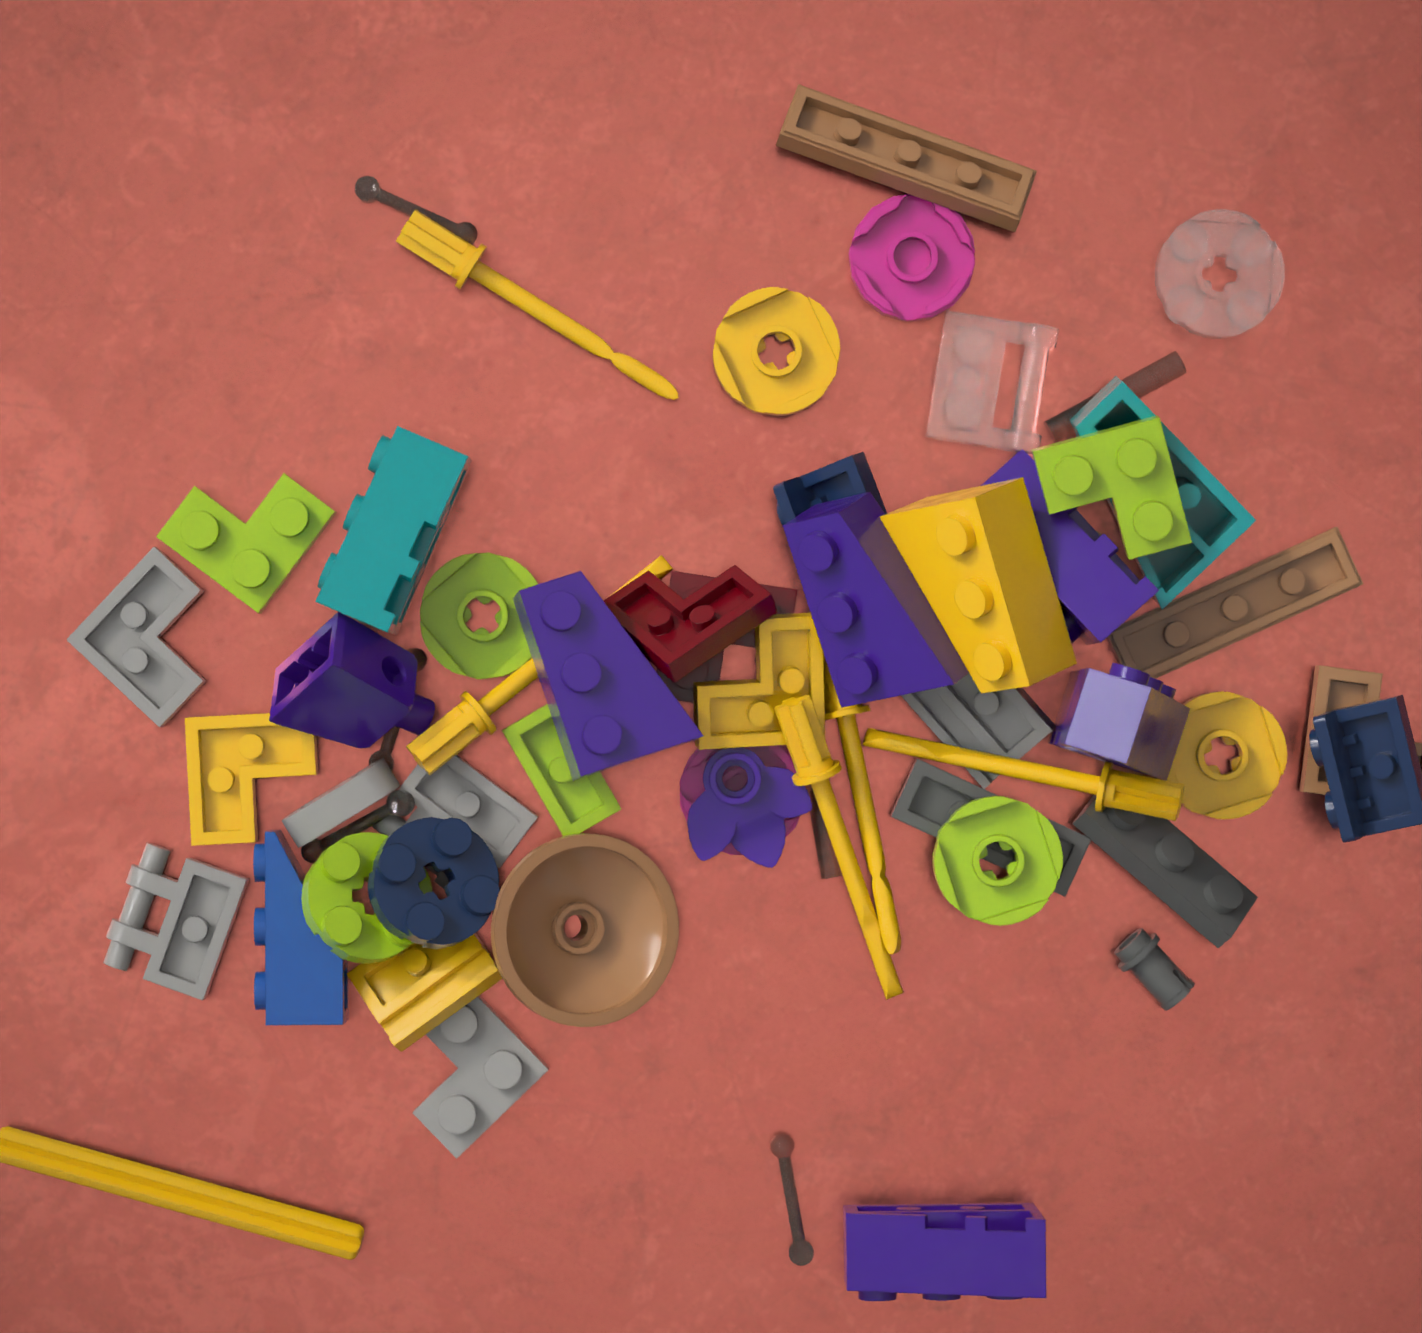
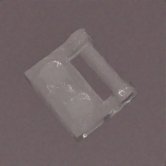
M947 310L944 316L925 438L1011 452H1019L1021 449H1024L1027 454H1032L1031 449L1038 448L1041 445L1042 435L1036 434L1049 350L1057 346L1059 328L1044 324L1023 323ZM1006 342L1024 345L1011 429L992 427Z

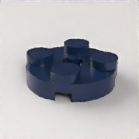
M428 817L414 820L401 826L388 836L378 849V854L373 862V870L369 873L368 894L370 903L381 924L391 934L401 940L406 938L413 943L422 944V947L431 949L450 947L464 941L480 930L491 912L495 909L500 891L496 861L483 839L473 832L469 825L461 819ZM432 866L437 873H445L449 881L444 887L447 895L445 899L439 900L434 892L423 894L420 890L418 883L426 878V872L423 867Z

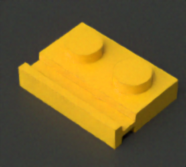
M476 933L456 945L441 949L422 947V944L413 943L391 959L371 964L361 963L347 973V976L378 1023L390 1037L389 1040L399 1051H404L502 979L496 963Z

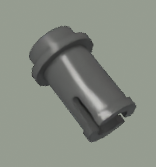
M1139 928L1116 948L1114 954L1120 959L1118 968L1122 972L1130 970L1160 1003V1007L1167 1011L1189 994L1195 982L1188 978L1159 947L1160 937L1156 933L1148 935L1143 928Z

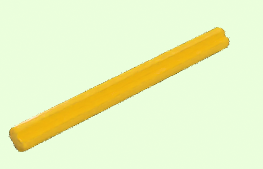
M9 1126L0 1129V1163L348 1260L355 1259L360 1251L364 1237V1228L360 1224Z

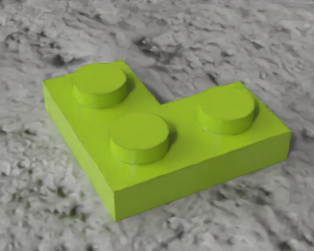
M1152 416L1031 449L1049 514L1111 498L1125 553L1129 560L1192 543L1159 416Z
M283 473L247 523L194 486L156 537L254 611L261 614L337 512Z
M548 704L543 705L501 730L562 836L580 834L621 810L601 772L573 781Z

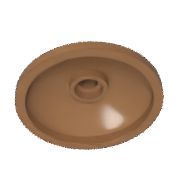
M591 833L572 834L555 838L527 854L513 868L503 883L496 900L491 922V943L495 962L501 977L513 995L524 1006L539 1016L559 1024L574 1027H596L610 1024L640 1009L655 995L664 983L674 962L679 940V917L675 897L658 866L642 851L625 841ZM576 915L581 922L580 932L575 937L568 938L564 932L565 922L569 917Z

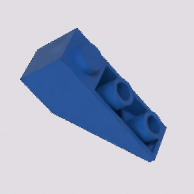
M282 830L265 831V843L255 844L253 856L255 882H265V908H255L254 912L255 946H265V972H256L254 979L255 1009L266 1010V1025H344L349 1020L348 961L341 959L330 950L333 948L324 943L319 934L314 935L307 925L301 900L305 874Z

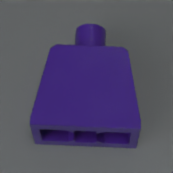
M338 612L275 669L269 721L356 748H368L394 726L415 735L422 734L427 730L432 721L435 703L433 700L415 693L418 662L412 653L349 616Z

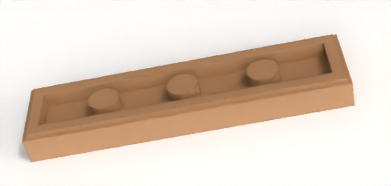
M800 84L797 86L776 143L778 147L1012 232H1016L1037 173L1034 169Z
M1333 527L1171 601L1163 610L1157 607L1126 621L1107 637V640L1118 664L1148 673L1150 677L1156 679L1363 585V582L1338 527Z

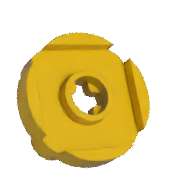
M767 287L746 294L730 306L716 331L713 364L718 380L724 390L733 400L743 405L747 410L761 415L787 416L805 410L824 395L836 375L841 349L840 339L831 316L820 303L810 297L807 298L799 292L788 291V289L779 287ZM775 334L779 342H786L788 340L792 342L795 351L787 355L789 366L777 370L773 362L763 364L760 361L758 354L766 349L764 338L769 335Z
M1231 692L1206 693L1183 703V705L1190 708L1167 778V781L1184 784L1181 805L1190 812L1214 819L1243 817L1265 805L1273 795L1272 792L1278 786L1280 777L1284 774L1287 764L1285 737L1275 717L1252 699ZM1217 737H1221L1225 745H1236L1239 756L1230 760L1231 771L1225 774L1220 773L1217 765L1207 766L1204 754L1212 750L1211 741Z

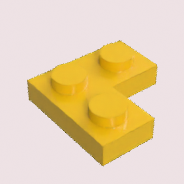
M811 613L774 614L755 627L756 679L693 682L694 723L703 734V737L695 740V746L699 750L787 745L774 707L783 704L782 701L791 697L799 698L807 694L811 697L825 737L823 650Z
M270 713L185 718L191 846L258 842L255 778L318 775L317 737L270 722Z

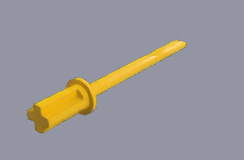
M416 209L402 228L396 242L456 279V288L461 289L470 277L583 349L601 358L610 359L613 365L622 373L650 391L667 399L675 400L679 398L678 390L665 377L631 356L614 352L611 346L594 332L479 261L487 248L484 244L481 243L476 248Z
M660 555L618 590L648 570L657 578L662 579L673 568ZM531 658L478 701L468 692L464 691L459 695L461 703L406 746L417 764L429 776L485 731L490 735L497 731L489 716L538 678L533 659Z
M823 653L825 720L837 718L868 870L873 878L872 891L881 936L887 952L893 955L901 950V934L892 890L885 875V856L855 715L869 712L871 709L870 705L863 706V703L841 708Z
M807 694L799 698L791 697L782 701L783 704L774 707L796 770L792 780L795 786L811 784L885 998L888 1000L904 992L891 955L884 946L878 918L829 780L830 777L839 773L842 767L839 760H832L810 695Z
M872 728L867 729L862 744L866 747L1097 795L1095 811L1103 812L1105 807L1176 821L1179 817L1184 793V784L1114 770L1113 763L1107 761L1103 766L1101 776Z

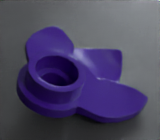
M723 748L708 760L703 773L705 791L695 800L688 812V833L694 852L700 860L705 861L716 856L729 843H732L734 848L749 860L767 868H773L776 866L785 845L786 828L784 818H794L812 810L808 790L805 786L794 785L792 776L795 773L785 768L764 766L758 755L747 748ZM731 766L742 767L748 777L746 785L737 791L726 788L722 780L724 771Z

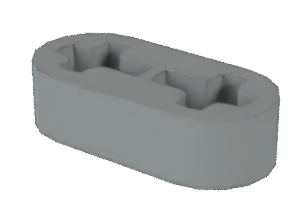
M384 758L301 806L281 821L299 848L397 789L400 784Z

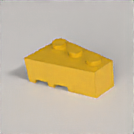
M1023 477L929 496L880 516L881 521L981 694L1031 686L1077 664Z

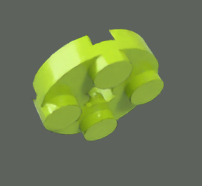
M489 552L464 554L448 561L430 578L422 597L420 626L425 645L433 657L453 673L481 680L504 677L515 672L529 661L532 656L514 605L513 597L519 590L538 585V582L517 561ZM478 599L484 605L493 600L496 601L501 610L495 615V620L499 624L495 631L489 633L483 627L475 632L469 629L466 623L472 617L471 610L468 608L472 601Z
M1004 796L978 798L958 808L938 830L932 859L935 880L945 899L966 917L999 926L1024 921L1039 912L1054 892L1063 868L1061 842L1050 821L1028 803ZM993 842H998L1001 850L1012 849L1015 853L1016 861L1007 864L1006 870L1008 875L1000 879L996 878L992 870L982 871L979 859L988 855L986 846Z
M363 832L345 836L324 850L305 875L301 900L307 925L314 935L319 934L324 943L333 948L330 950L341 959L362 964L383 962L391 959L413 944V942L406 938L401 940L391 934L381 924L375 913L373 915L365 914L364 904L353 902L352 892L363 888L364 881L368 882L369 873L373 870V862L377 856L376 853L383 841L388 837L387 835ZM425 868L426 878L418 883L423 894L432 892L431 881Z

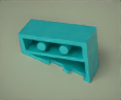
M1115 376L1069 421L1077 437L1156 415L1122 380ZM1161 422L1192 540L1190 544L1135 558L1143 577L1146 576L1159 590L1153 598L1163 610L1242 535L1256 519ZM1108 498L1107 501H1108V503H1109V505H1110V507H1111V509H1112V512H1113V514H1114V516H1115V518H1116V514H1115V510H1114V507H1113L1112 499H1111V498Z
M397 426L392 439L382 435L368 466V470L375 473L365 496L357 494L348 510L343 524V529L348 531L338 554L332 552L324 566L317 588L321 590L315 602L382 631L397 635L472 462L470 457Z

